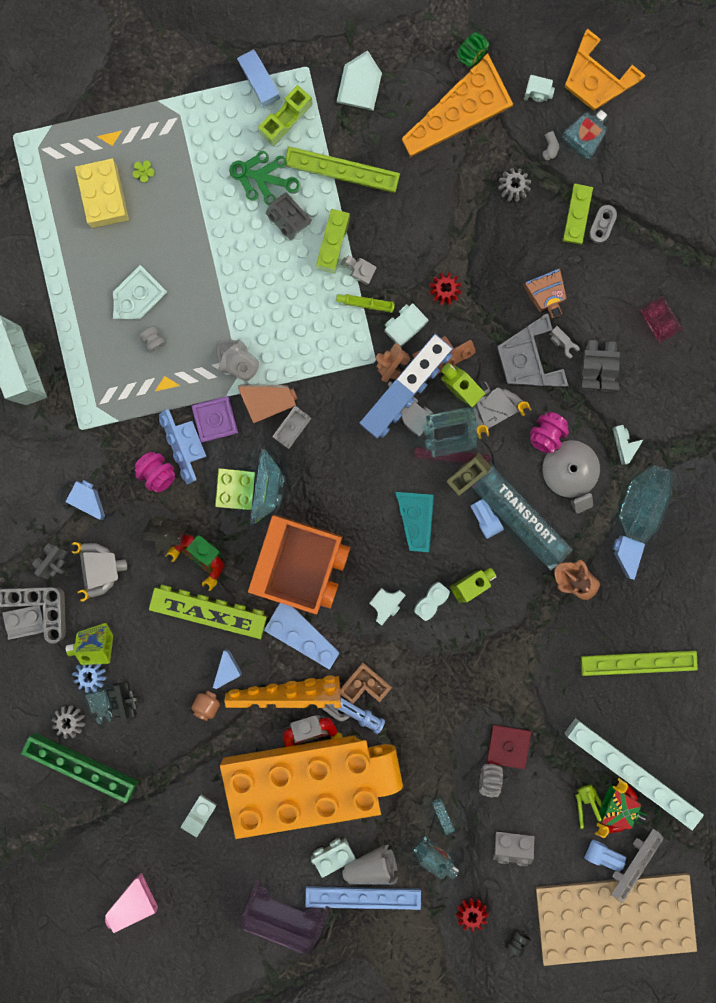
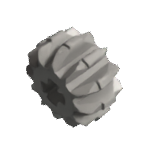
M511 168L510 174L505 171L503 173L504 178L499 179L501 185L498 187V190L503 191L502 197L509 195L508 201H511L512 197H514L515 201L518 202L520 197L523 199L526 197L525 192H530L531 188L528 185H530L531 180L526 179L527 173L521 175V169H518L517 173H515V170ZM512 182L513 184L515 182L518 183L517 188L516 186L514 188L511 186Z
M72 705L68 709L63 706L61 711L57 710L55 712L57 717L52 718V722L57 723L52 729L58 728L57 735L59 736L63 733L65 739L69 735L74 738L76 733L80 734L82 732L80 727L85 726V722L80 721L85 715L79 716L80 709L78 708L74 711ZM68 718L71 720L69 726L66 724Z
M484 764L479 780V791L482 795L491 798L499 796L503 782L502 767L496 764Z

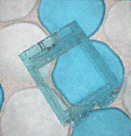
M471 407L426 416V424L423 425L427 439L424 442L426 450H430L432 458L477 448L476 417ZM464 423L463 435L440 440L434 439V429Z

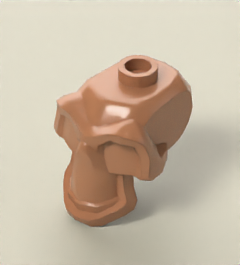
M581 559L575 563H560L554 570L556 582L559 584L558 589L562 592L573 593L583 600H589L599 590V580L588 571L585 562Z

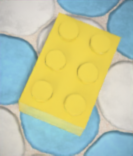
M114 159L75 166L87 224L91 228L128 221L129 217L119 171Z

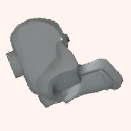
M240 339L236 341L224 340L218 344L219 371L232 374L243 381H249L254 377L259 368V361L247 351L244 342Z

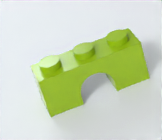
M298 84L284 98L285 102L280 110L274 115L270 113L258 126L260 135L273 147L313 105L312 97Z
M335 209L330 210L316 263L318 270L336 274L342 243L350 221V213Z

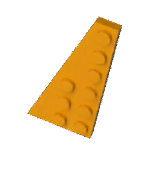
M488 53L402 138V142L410 157L513 107V103Z
M329 675L322 679L309 678L301 682L289 681L286 684H269L266 687L260 688L253 686L246 690L233 689L225 694L226 708H248L252 704H257L259 708H266L267 704H276V708H306L310 704L317 705V708H325V704H334L335 708H341L339 676Z

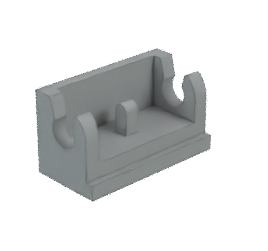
M294 406L272 437L289 449L312 418Z

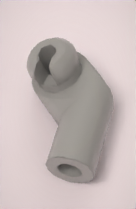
M554 131L545 134L548 147L547 150L543 151V157L547 161L554 159L559 150V143Z

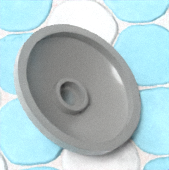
M574 440L563 441L559 450L546 454L542 465L543 477L547 486L556 494L568 498L579 497L588 493L597 483L600 474L599 460L595 452L588 445ZM571 465L576 466L575 472H571Z

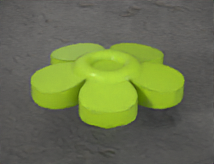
M148 160L143 162V166L139 161L134 164L136 170L133 171V177L135 179L140 178L141 182L145 183L149 180L148 176H154L155 171L150 168L151 163Z

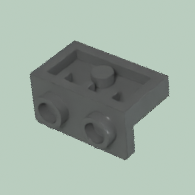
M287 192L271 202L266 211L269 220L275 223L282 234L290 241L312 221Z

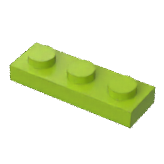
M579 184L573 185L563 242L582 245L593 187Z

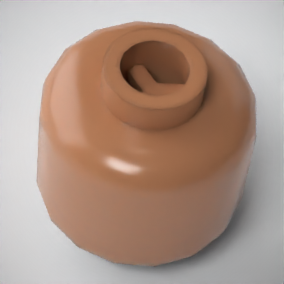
M206 691L205 694L199 693L191 707L194 712L193 715L204 721L213 719L220 706L219 701L216 700L217 695Z

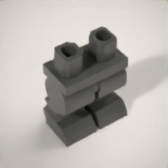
M587 341L585 350L582 352L580 391L596 392L598 390V392L610 393L619 391V382H615L620 367V352H617L616 342H605L604 351H599L598 341ZM598 375L600 377V381H596Z

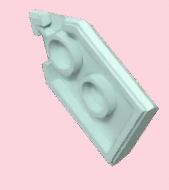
M368 51L345 64L336 103L374 111L382 72Z
M139 265L113 291V319H141L167 291Z

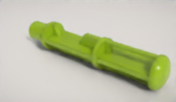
M349 294L336 295V302H341L345 305L387 311L389 313H392L395 307L393 301L389 302Z

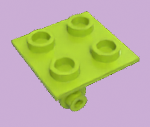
M218 468L215 507L252 510L255 472Z

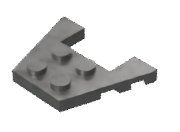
M548 314L543 315L525 329L497 346L507 384L568 386L564 369L544 374L534 336L553 330Z

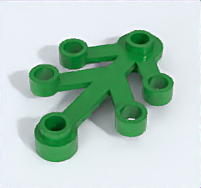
M259 151L256 156L246 162L234 161L229 168L230 175L235 180H240L246 191V197L251 201H255L258 198V192L251 187L247 177L255 179L264 196V202L268 206L270 205L267 202L268 197L272 196L273 201L276 200V197L270 193L265 182L284 187L291 194L299 192L301 188L300 181L295 177L283 179L268 175L277 168L282 169L286 167L287 160L283 156H277L274 161L257 171L250 168L259 162H268L269 155L265 151ZM261 154L266 155L264 160H260ZM279 159L284 160L282 165H278ZM242 168V173L237 174V169ZM292 183L297 184L295 189L290 188ZM254 191L255 196L253 198H250V192Z

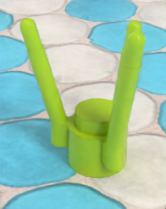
M592 785L577 789L579 794L575 795L578 802L581 829L584 828L582 801H584V804L591 803L597 820L599 822L602 820L594 802L596 800L601 807L602 801Z

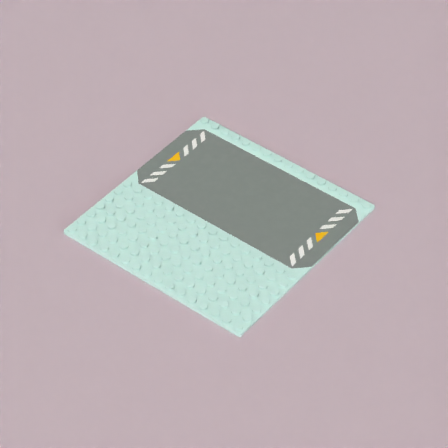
M308 67L269 75L279 93L280 99L265 107H262L249 81L245 80L13 135L77 422L81 430L155 414L166 409L172 410L240 394L238 389L240 384L281 385L372 364L376 361L364 308L336 302L337 294L361 297L358 280L350 276L352 270L340 265L344 257L347 258L348 255L352 257L347 232L342 243L336 274L318 270L316 267L330 210L342 211L335 179L288 167L277 168L268 174L283 179L295 177L301 183L299 192L291 194L284 187L265 182L270 193L276 199L287 192L312 219L311 223L297 233L295 238L290 241L266 215L269 206L264 202V196L255 179L247 177L251 187L258 192V198L255 201H251L246 197V191L240 180L232 178L229 172V168L234 161L246 162L256 156L259 151H265L269 155L268 162H259L250 168L257 171L274 161L277 156L285 158L288 146L329 156ZM298 84L312 97L313 105L273 147L260 135L258 126L270 113L274 115L280 110L285 102L284 98ZM261 154L260 160H264L266 155ZM113 158L118 167L129 220L91 228L87 224L75 166ZM283 159L278 160V165L284 163ZM148 160L151 163L150 168L154 169L155 174L153 177L148 176V182L143 183L140 178L135 179L133 177V171L136 170L134 164L139 161L143 166V162ZM242 168L237 169V174L242 173ZM292 183L290 188L295 189L297 184ZM254 191L249 194V197L253 198L255 196ZM272 196L267 199V202L271 203L273 201ZM141 265L167 293L141 319H113V291ZM155 326L158 330V335L166 343L160 349L150 353L146 348V342H142L139 335L148 328ZM240 339L244 342L247 351L259 361V368L252 379L243 381L232 374L223 373L218 370L220 360L217 355V346L221 341H236Z

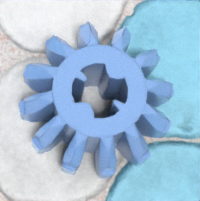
M101 664L76 666L78 671L74 672L73 676L78 677V679L74 680V683L80 682L79 690L85 686V692L88 693L90 689L93 692L97 691V686L103 687L104 684L101 681L106 680V676L101 674L106 672V670L99 669ZM91 672V673H92V676H91L92 679L89 680L87 677H88V673Z

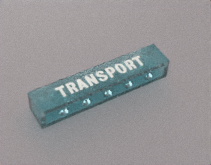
M494 466L471 486L550 570L562 563L573 550Z

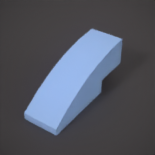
M254 49L237 58L262 107L280 99L274 83Z

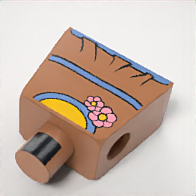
M560 269L530 280L523 285L539 312L548 309L552 319L562 315L559 304L566 300V294Z

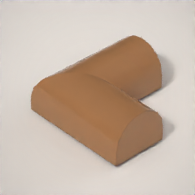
M362 662L341 687L340 693L350 703L354 704L366 690L376 700L381 702L392 686Z

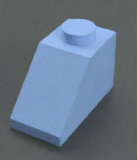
M85 480L82 482L76 481L66 502L99 520H103L105 514L98 492L92 488L94 485Z
M619 536V539L616 538L613 545L614 555L626 577L634 580L645 542Z

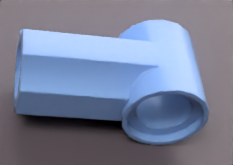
M485 498L470 506L480 523L479 527L486 539L504 530Z
M591 840L584 856L586 860L593 864H602L618 872L624 868L626 861L625 855L609 849L606 845L596 840Z

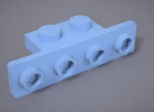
M166 409L159 414V422L164 427L167 434V442L173 449L174 460L178 463L181 470L180 475L188 485L196 481L190 462L206 457L193 422L190 421L175 426L169 409Z

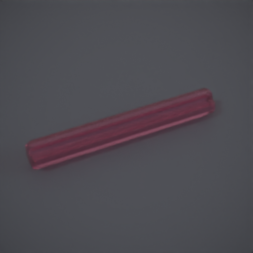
M417 447L415 448L414 456L415 458L466 463L477 453ZM481 454L490 463V455Z

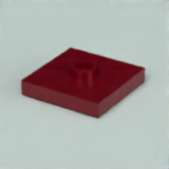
M493 724L487 763L525 769L531 730Z

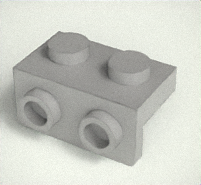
M496 832L493 860H497L501 864L514 862L518 866H528L534 860L535 836Z

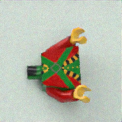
M184 535L174 546L170 547L165 556L168 554L172 555L173 559L171 561L174 562L182 551V553L209 573V577L202 582V586L204 587L208 584L210 587L208 591H210L217 585V579L224 568L221 554L201 536Z
M620 778L617 779L619 784L616 787L611 784L609 785L599 809L602 819L600 822L602 824L597 823V826L600 828L595 834L602 838L611 833L621 832L624 829L630 830L634 822L643 824L646 820V813L639 811L641 804L637 802L638 796L632 787Z

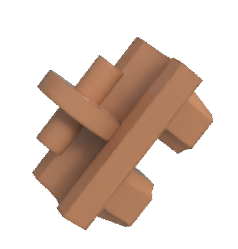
M397 343L393 345L390 352L378 353L376 356V360L379 362L377 368L382 375V381L396 380L401 374V370L397 366L399 364L405 366L410 361L409 354L402 351L401 346Z

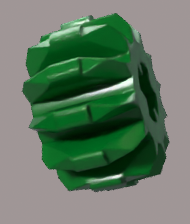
M474 32L460 45L457 57L463 64L472 67L485 55L489 42L483 35Z

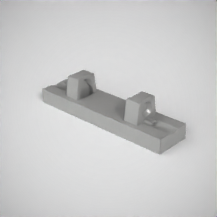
M654 829L645 842L638 838L634 841L633 845L639 849V852L625 874L623 875L616 870L612 876L619 883L611 895L622 904L664 839Z

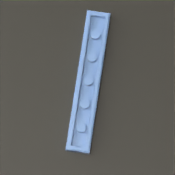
M306 886V907L421 910V888Z

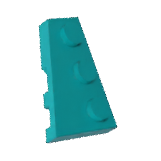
M395 492L405 527L409 550L430 552L434 495Z

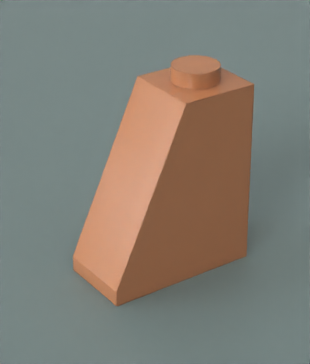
M238 385L253 423L296 406L294 400L298 398L294 389L290 390L288 385Z

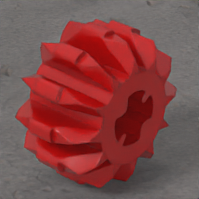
M440 273V279L434 277L433 281L435 283H430L429 287L434 289L430 291V295H436L433 299L434 302L440 298V305H443L445 300L448 305H451V299L457 301L458 297L456 295H461L462 293L461 290L457 289L462 284L455 283L458 279L457 276L450 279L451 273L447 274V278L444 277L443 273ZM449 286L448 291L442 292L443 287Z
M470 897L469 903L463 899V906L458 905L457 910L459 912L455 913L456 918H458V925H463V930L465 931L469 927L471 932H474V927L481 930V924L486 925L487 920L485 918L489 916L488 912L485 911L486 905H481L479 899L474 903L472 897ZM473 912V914L475 913V916L471 917V915L469 916V913Z

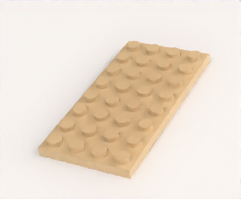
M689 873L639 877L623 904L611 895L619 883L615 879L535 887L543 965L697 952Z

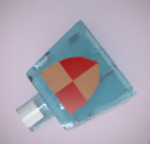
M599 110L594 117L586 112L565 130L561 138L586 159L590 160L607 131V127L603 123L608 116L602 110Z
M425 836L413 850L419 864L440 879H444L446 875L454 879L459 870L454 867L451 857Z

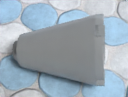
M383 845L346 864L342 870L344 880L349 884L392 885L397 883L398 876L394 877V871H397V864L393 851L387 849L389 845Z

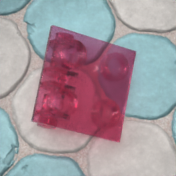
M663 296L640 310L660 343L683 330Z

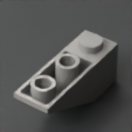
M413 396L415 401L409 408L404 407L400 413L403 414L401 419L404 425L419 437L434 418L432 417L433 412L425 406L421 408L417 404L419 401Z

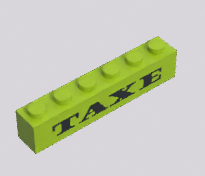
M163 584L160 587L154 588L149 607L150 611L261 639L268 617V615L264 614L263 610L253 608V611L246 610V606L240 604L230 606L227 605L225 600L216 599V602L208 600L209 597L206 595L198 594L197 597L192 596L190 591L179 589V592L173 591L171 586Z

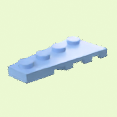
M280 603L264 629L267 633L328 669L331 668L340 653L294 607Z

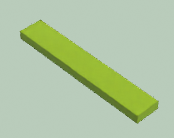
M288 146L285 157L287 160L286 167L391 193H396L400 173L290 146Z
M695 650L580 656L582 676L698 670L697 651Z

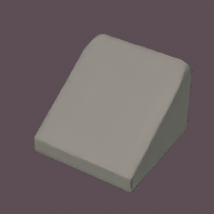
M586 493L571 500L576 514L593 507L592 494Z

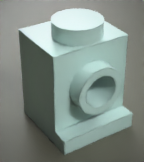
M530 75L524 100H528L529 97L537 102L552 99L555 90L552 87L553 80Z

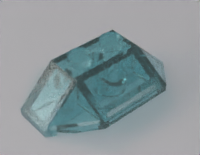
M261 448L249 525H256L275 511L277 505L281 506L282 494H279L280 486L284 487L285 475H282L283 471L269 452Z
M653 465L650 469L632 479L619 513L626 538L646 544L658 531L672 495L673 471Z

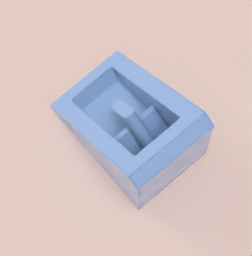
M225 649L222 654L213 685L215 689L242 674L228 649Z

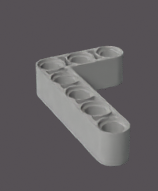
M60 587L0 589V607L43 605L45 640L53 644L64 639L66 635L65 595ZM33 591L38 594L37 601H33L31 598ZM51 591L57 593L56 601L50 598ZM14 592H16L19 595L18 602H15L12 599V594ZM52 610L57 611V620L52 619L50 615ZM53 629L57 630L59 633V637L57 639L53 638L51 635V631Z

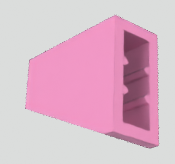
M142 873L137 875L105 915L106 925L109 929H112L113 933L154 914L158 909L157 903Z

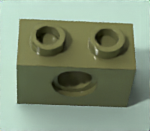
M477 453L450 475L447 483L460 496L487 474L491 466L480 453Z

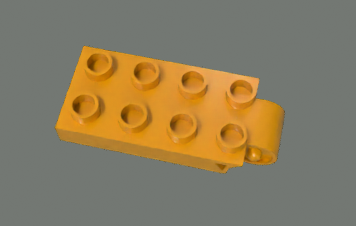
M355 735L225 757L220 764L235 839L381 815L378 797L392 795L403 788L395 746L383 744L368 748L367 741L359 740Z

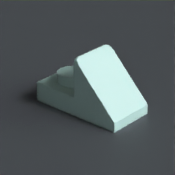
M624 425L613 427L621 464H628L643 440L628 443L629 433L627 428L624 429Z
M201 794L180 828L197 837L217 804Z

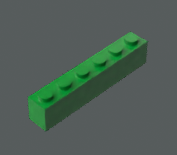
M37 733L29 736L21 753L124 803L130 800L138 784V780Z

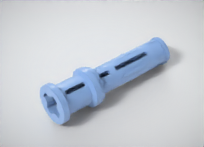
M341 698V708L337 709L356 719L360 726H366L373 730L374 734L380 733L385 724L383 718L379 719L372 715L371 711H363Z

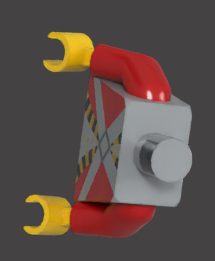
M315 715L290 723V728L283 733L285 747H290L328 735L331 736V739L342 738V734L338 733L330 718Z

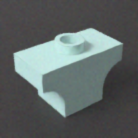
M380 588L370 604L378 612L376 621L380 625H383L390 615L394 616L400 609L398 604L405 597V593L401 590L389 593L383 588Z

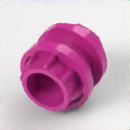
M548 412L545 415L539 416L537 423L540 427L532 428L530 440L535 448L549 454L553 453L554 450L560 449L562 443L559 438H566L569 431L568 422L562 416Z
M148 452L135 464L136 477L139 481L147 480L145 487L149 491L162 492L175 479L174 467L170 463L163 465L165 458L160 453Z

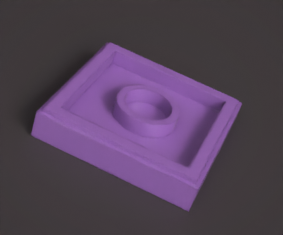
M229 396L192 405L201 443L238 434Z

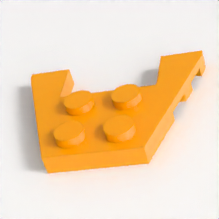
M587 29L566 81L565 88L595 111L642 81L646 75L632 65L620 80L589 56L601 39Z

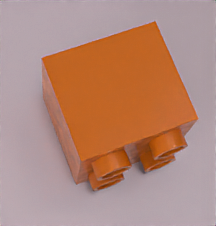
M272 515L248 593L316 615L321 606L331 609L339 584L331 582L329 579L333 568L343 571L351 547L341 544L343 538L341 535L279 515Z

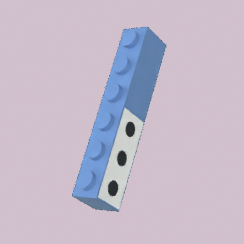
M434 334L362 419L359 425L376 439L379 437L384 438L390 430L388 426L391 422L396 423L403 415L400 413L404 407L409 408L415 401L413 396L417 392L421 394L427 387L425 382L429 377L433 379L440 371L438 369L442 362L446 364L453 356L451 354L453 348L438 335Z

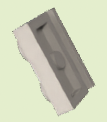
M42 605L2 613L8 640L44 632Z

